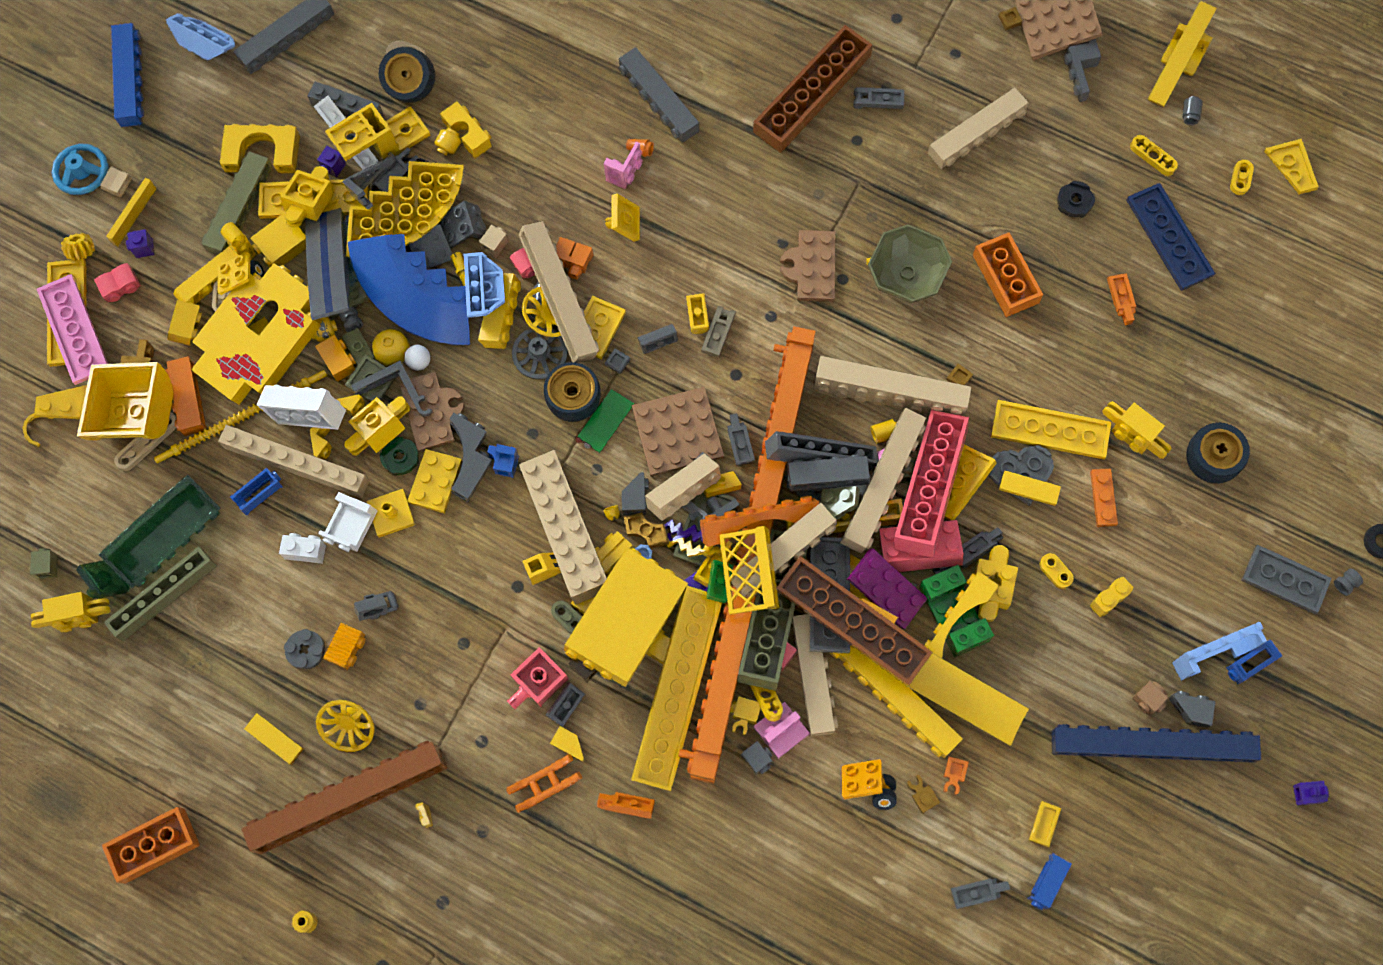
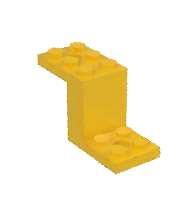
M372 103L325 131L345 161L372 145L383 160L388 157L389 152H392L396 157L406 148H411L431 136L429 130L411 106L385 121ZM404 127L410 128L409 132L403 133L401 132V130ZM349 134H355L354 139H346Z

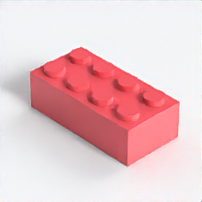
M957 520L943 521L934 558L895 550L894 541L897 527L879 529L881 555L898 572L963 565L964 553Z

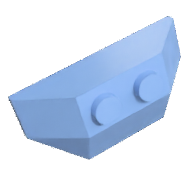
M179 13L166 19L179 45L201 56L203 59L210 60L235 47L232 36L204 21L183 17Z
M483 252L464 254L467 318L487 316L505 303L503 270L487 258Z

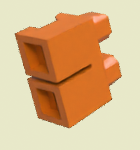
M563 237L559 238L556 245L557 255L562 260L564 268L570 269L568 276L578 280L581 273L585 274L587 265L594 256L592 247L575 243Z

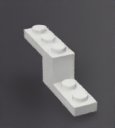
M326 96L314 106L330 128L346 119L329 96ZM349 134L346 139H354L355 134ZM369 148L353 157L362 170L376 164V161H378Z

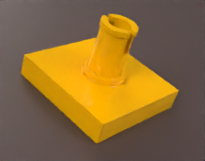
M618 193L612 195L611 217L605 219V221H608L605 222L606 227L634 242L640 240V207Z
M404 489L366 501L367 504L378 510L373 519V524L379 538L415 525Z

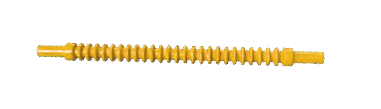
M322 370L309 378H302L301 382L296 381V384H291V386L310 388L311 384L327 377L325 370ZM252 404L253 406H248L247 410L243 409V412L238 411L237 415L233 414V417L228 416L227 420L219 421L218 425L213 424L214 427L209 426L208 430L204 429V432L199 431L198 435L194 434V437L189 436L188 440L184 439V442L180 441L178 445H172L171 449L155 456L154 460L158 464L173 455L178 456L182 453L181 451L186 452L187 448L191 449V446L196 447V443L201 444L202 440L205 442L206 438L211 439L210 436L213 435L215 437L216 433L220 434V431L224 430L226 425L234 427L235 423L240 424L241 420L244 422L245 418L250 419L249 416L251 415L254 417V414H259V411L262 409Z

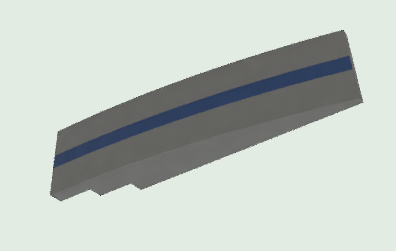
M341 208L323 212L317 221L306 218L307 277L312 320L349 311V257H346V228L343 224Z

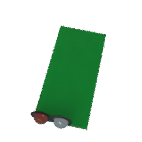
M611 389L579 435L575 436L576 442L584 443L585 448H592L600 453L635 403Z

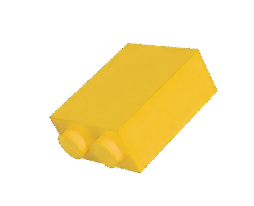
M285 213L251 237L254 243L252 247L258 255L260 253L263 254L264 258L262 259L268 267L272 266L273 263L279 267L285 265L306 249V235L299 227L288 226L284 216Z

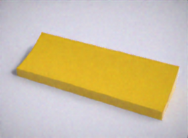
M933 653L909 685V688L1010 746L1029 710L1024 705Z

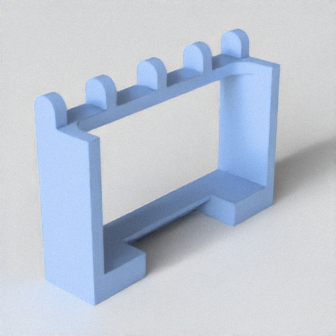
M1257 622L1184 653L1172 662L1181 681L1201 672L1197 662L1228 649L1231 650L1234 658L1253 651L1267 642L1261 631L1263 626L1260 622Z

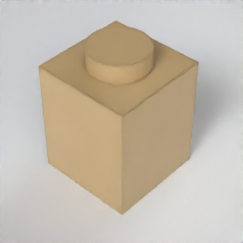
M491 225L480 239L479 244L481 250L497 258L509 241L504 229Z

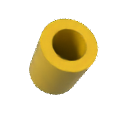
M893 419L870 426L874 442L878 444L889 440L897 421L894 422Z

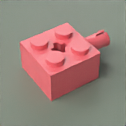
M539 647L511 674V677L519 685L520 689L507 702L516 710L525 699L531 697L541 707L569 678ZM539 674L543 676V679L537 680L536 676Z

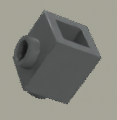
M758 741L741 753V756L755 775L758 773L763 775L771 769L770 764H772L771 757L773 755L767 747L763 748Z

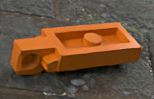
M1126 273L1108 276L1107 282L1118 316H1122L1124 325H1131L1135 320L1133 314L1136 312V303Z
M616 792L615 795L600 793L597 801V808L649 819L652 817L655 805L654 799Z

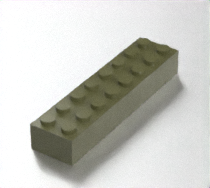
M772 529L770 534L771 543L784 532ZM807 549L804 551V552H805V555L803 556L804 559L806 558ZM795 559L789 563L790 567L781 574L779 572L775 575L776 586L780 584L796 562ZM777 592L779 608L752 612L737 678L739 683L774 691L777 690L795 604L779 592ZM760 593L756 595V606L764 604L763 596Z

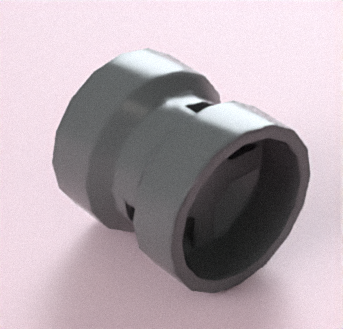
M349 307V311L339 313L341 321L344 322L346 332L356 328L360 329L363 326L361 318L358 317L356 307Z
M1351 568L1344 572L1343 577H1338L1334 580L1336 589L1345 596L1351 594L1353 588H1358L1363 584L1361 575Z

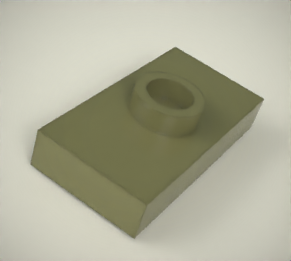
M359 328L342 336L357 366L365 354L376 360Z

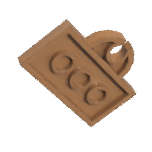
M799 230L798 247L785 251L780 259V263L791 262L794 266L792 268L780 266V272L786 280L797 283V301L834 302L835 231Z
M436 372L410 379L417 394L426 397L425 401H421L419 404L421 409L427 411L429 408L433 411L431 415L424 417L419 414L403 382H399L403 398L410 405L408 417L418 452L455 442L450 417L453 412L457 415L459 413L463 414L465 405L460 403L457 407L452 408L450 407V402L462 400L461 395L454 389L440 388Z

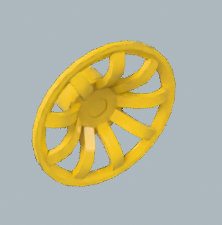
M541 287L532 289L525 296L522 303V313L526 323L535 332L543 336H561L560 332L552 333V324H557ZM540 293L542 305L536 298L532 297L534 294ZM528 300L536 306V309H526ZM527 314L536 315L534 323L530 321ZM537 326L547 328V332L540 330Z
M346 700L328 702L319 710L316 716V728L319 735L328 745L344 752L360 751L366 748L374 737L375 727L371 716L365 709L353 702ZM341 705V713L333 711L331 707ZM325 711H327V713L334 718L324 719L322 718V715ZM361 714L366 717L368 723L359 722ZM321 724L336 725L330 730L324 732ZM360 728H370L369 736H365L360 731ZM338 730H341L336 743L328 738ZM354 732L359 737V739L365 742L357 746L354 739ZM346 733H348L351 747L341 745Z

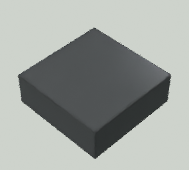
M614 348L606 360L605 366L621 374L631 358Z

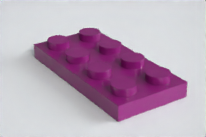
M871 548L847 578L873 604L898 617L895 624L901 629H906L927 600L916 587Z

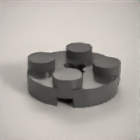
M308 629L295 632L284 645L286 659L295 668L312 669L323 660L325 643L317 633ZM309 645L308 654L304 652L301 654V647Z

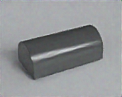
M673 324L637 337L643 354L678 341L677 332Z
M568 682L545 716L563 727L585 693Z

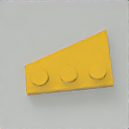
M87 385L37 396L35 417L80 419Z

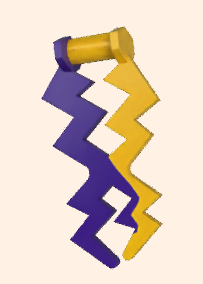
M673 519L664 524L666 529L669 527L671 529V533L667 534L669 540L668 548L679 543L682 552L687 550V557L704 555L711 558L710 552L713 546L707 547L705 545L702 549V546L698 545L693 549L691 540L685 543V539L691 535L694 543L700 539L703 542L701 530L698 532L695 524L683 531L682 523L680 522L675 526ZM677 533V536L672 539L671 534Z

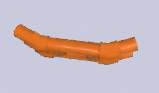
M571 754L566 755L531 776L506 787L510 795L530 785L535 795L515 805L518 813L537 805L582 779L581 773L577 772L560 782L555 771L560 770L573 761ZM548 776L552 787L542 792L537 781Z

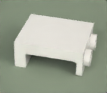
M338 492L335 499L340 503L325 532L320 530L318 534L324 537L322 541L330 545L337 543L339 544L338 547L344 551L349 552L351 549L357 552L378 510L367 503Z

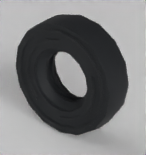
M1376 524L1365 533L1364 546L1373 557L1383 559V548L1379 547L1375 540L1377 535L1383 534V524Z

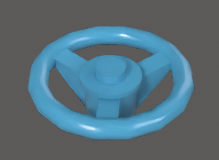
M76 144L69 146L60 152L53 162L51 172L53 181L61 191L70 195H84L93 192L104 180L108 172V162L105 154L93 145ZM78 151L94 153L100 159L101 167L85 161ZM65 159L66 168L63 175V179L61 180L59 176V168L61 163ZM90 174L99 175L88 186L82 188L69 187L74 179L82 180Z

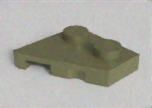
M852 486L822 489L821 503L834 518L840 519L847 512L858 508L860 488Z

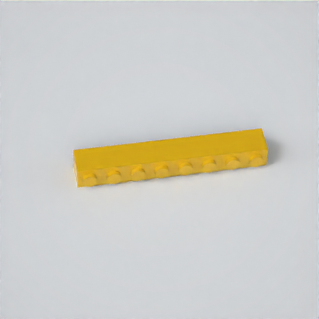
M851 645L850 653H830L836 659L839 657L844 662L843 666L850 673L853 671L863 686L866 687L868 685L873 690L872 694L878 700L882 699L888 704L886 706L887 709L894 715L897 713L902 718L901 722L908 729L912 728L915 730L917 738L923 743L927 742L932 747L931 751L937 757L942 756L945 758L963 739L915 692Z

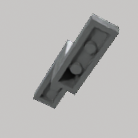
M1096 39L1081 43L1080 45L1069 46L1067 53L1064 55L1065 64L1069 67V78L1074 83V94L1078 96L1079 102L1086 101L1090 93L1083 69L1098 66L1101 59Z

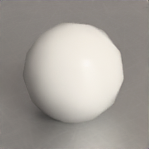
M413 345L405 352V363L413 370H423L430 363V353L424 346Z

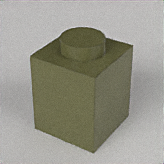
M40 548L38 551L31 552L30 575L37 579L57 577L58 555L48 548Z

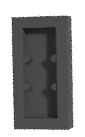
M716 496L706 502L713 512L710 515L715 514L717 517L723 516L727 511H739V503L736 499L724 506L720 504Z

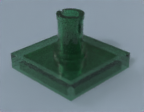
M110 559L81 564L76 569L89 587L86 594L93 599L125 594L130 590V586Z

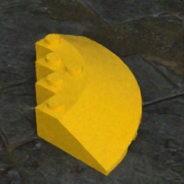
M409 161L408 177L389 176L388 192H369V201L374 205L367 210L362 206H350L347 242L396 234H404L405 246L417 241L431 231L453 205L462 182L464 165ZM348 243L346 248V257H350Z

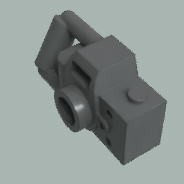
M392 591L378 595H366L364 600L354 603L355 613L359 621L378 619L380 615L396 611L399 607L395 594ZM385 597L388 598V601H389V604H390V607H388V608H387V603H386V601H385V599H384Z

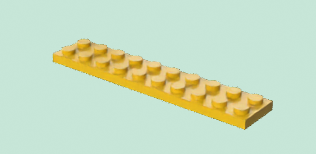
M686 586L682 594L633 771L632 781L668 791L672 789L680 759L678 756L679 751L684 745L722 605L721 602L707 599V591Z

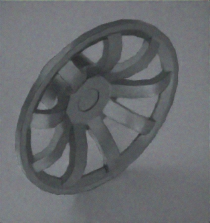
M537 327L540 330L547 332V328ZM530 328L520 334L515 340L512 348V359L516 368L523 375L532 379H546L550 371L545 359L548 358L557 365L566 363L568 350L562 336L557 337L562 344L559 347L549 346L556 337L544 340L542 335L537 333V337L531 340L527 335L535 331ZM522 339L529 344L527 348H518ZM563 351L561 360L556 359L550 354V352ZM516 353H528L525 359L518 362ZM533 359L531 371L524 370L522 366ZM538 361H541L545 374H535Z

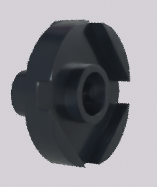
M1080 181L1070 182V184L1064 185L1058 193V209L1070 217L1083 218L1091 211L1095 203V195L1087 184ZM1077 196L1080 202H1074L1071 198Z

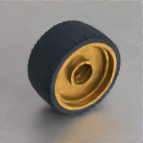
M568 362L558 365L549 372L544 383V398L548 408L556 417L568 422H577L587 419L597 409L601 398L600 384L596 375L589 367L576 362ZM572 391L577 392L576 395L569 396V393H570V392H572Z

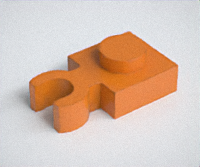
M948 757L943 777L949 778V781L943 787L944 792H947L948 786L951 785L955 788L954 795L959 793L958 781L964 782L968 761Z

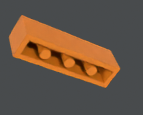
M189 356L167 361L168 369H165L173 387L174 403H172V410L177 417V420L174 421L175 427L184 436L196 434L199 431L203 432L206 429L197 375L191 370L195 364Z

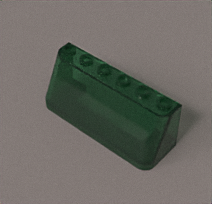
M187 474L110 542L98 555L131 588L135 586L139 588L147 580L145 577L150 572L152 574L156 573L162 567L160 563L164 559L169 561L176 554L175 549L179 546L183 548L191 541L189 537L194 532L196 534L200 533L206 527L204 523L209 519L213 521L220 514L219 510L221 508Z

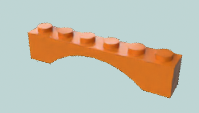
M804 496L800 498V501L795 502L793 500H784L779 505L769 503L762 505V508L759 509L748 507L744 508L743 512L738 513L736 511H727L723 516L718 517L715 514L707 515L705 519L700 520L703 543L707 547L720 544L719 535L738 532L745 526L761 520L780 519L797 523L819 504V501L812 498V496Z

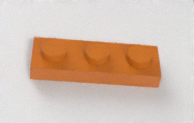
M1092 469L1090 474L1097 527L1117 526L1118 521L1111 469Z

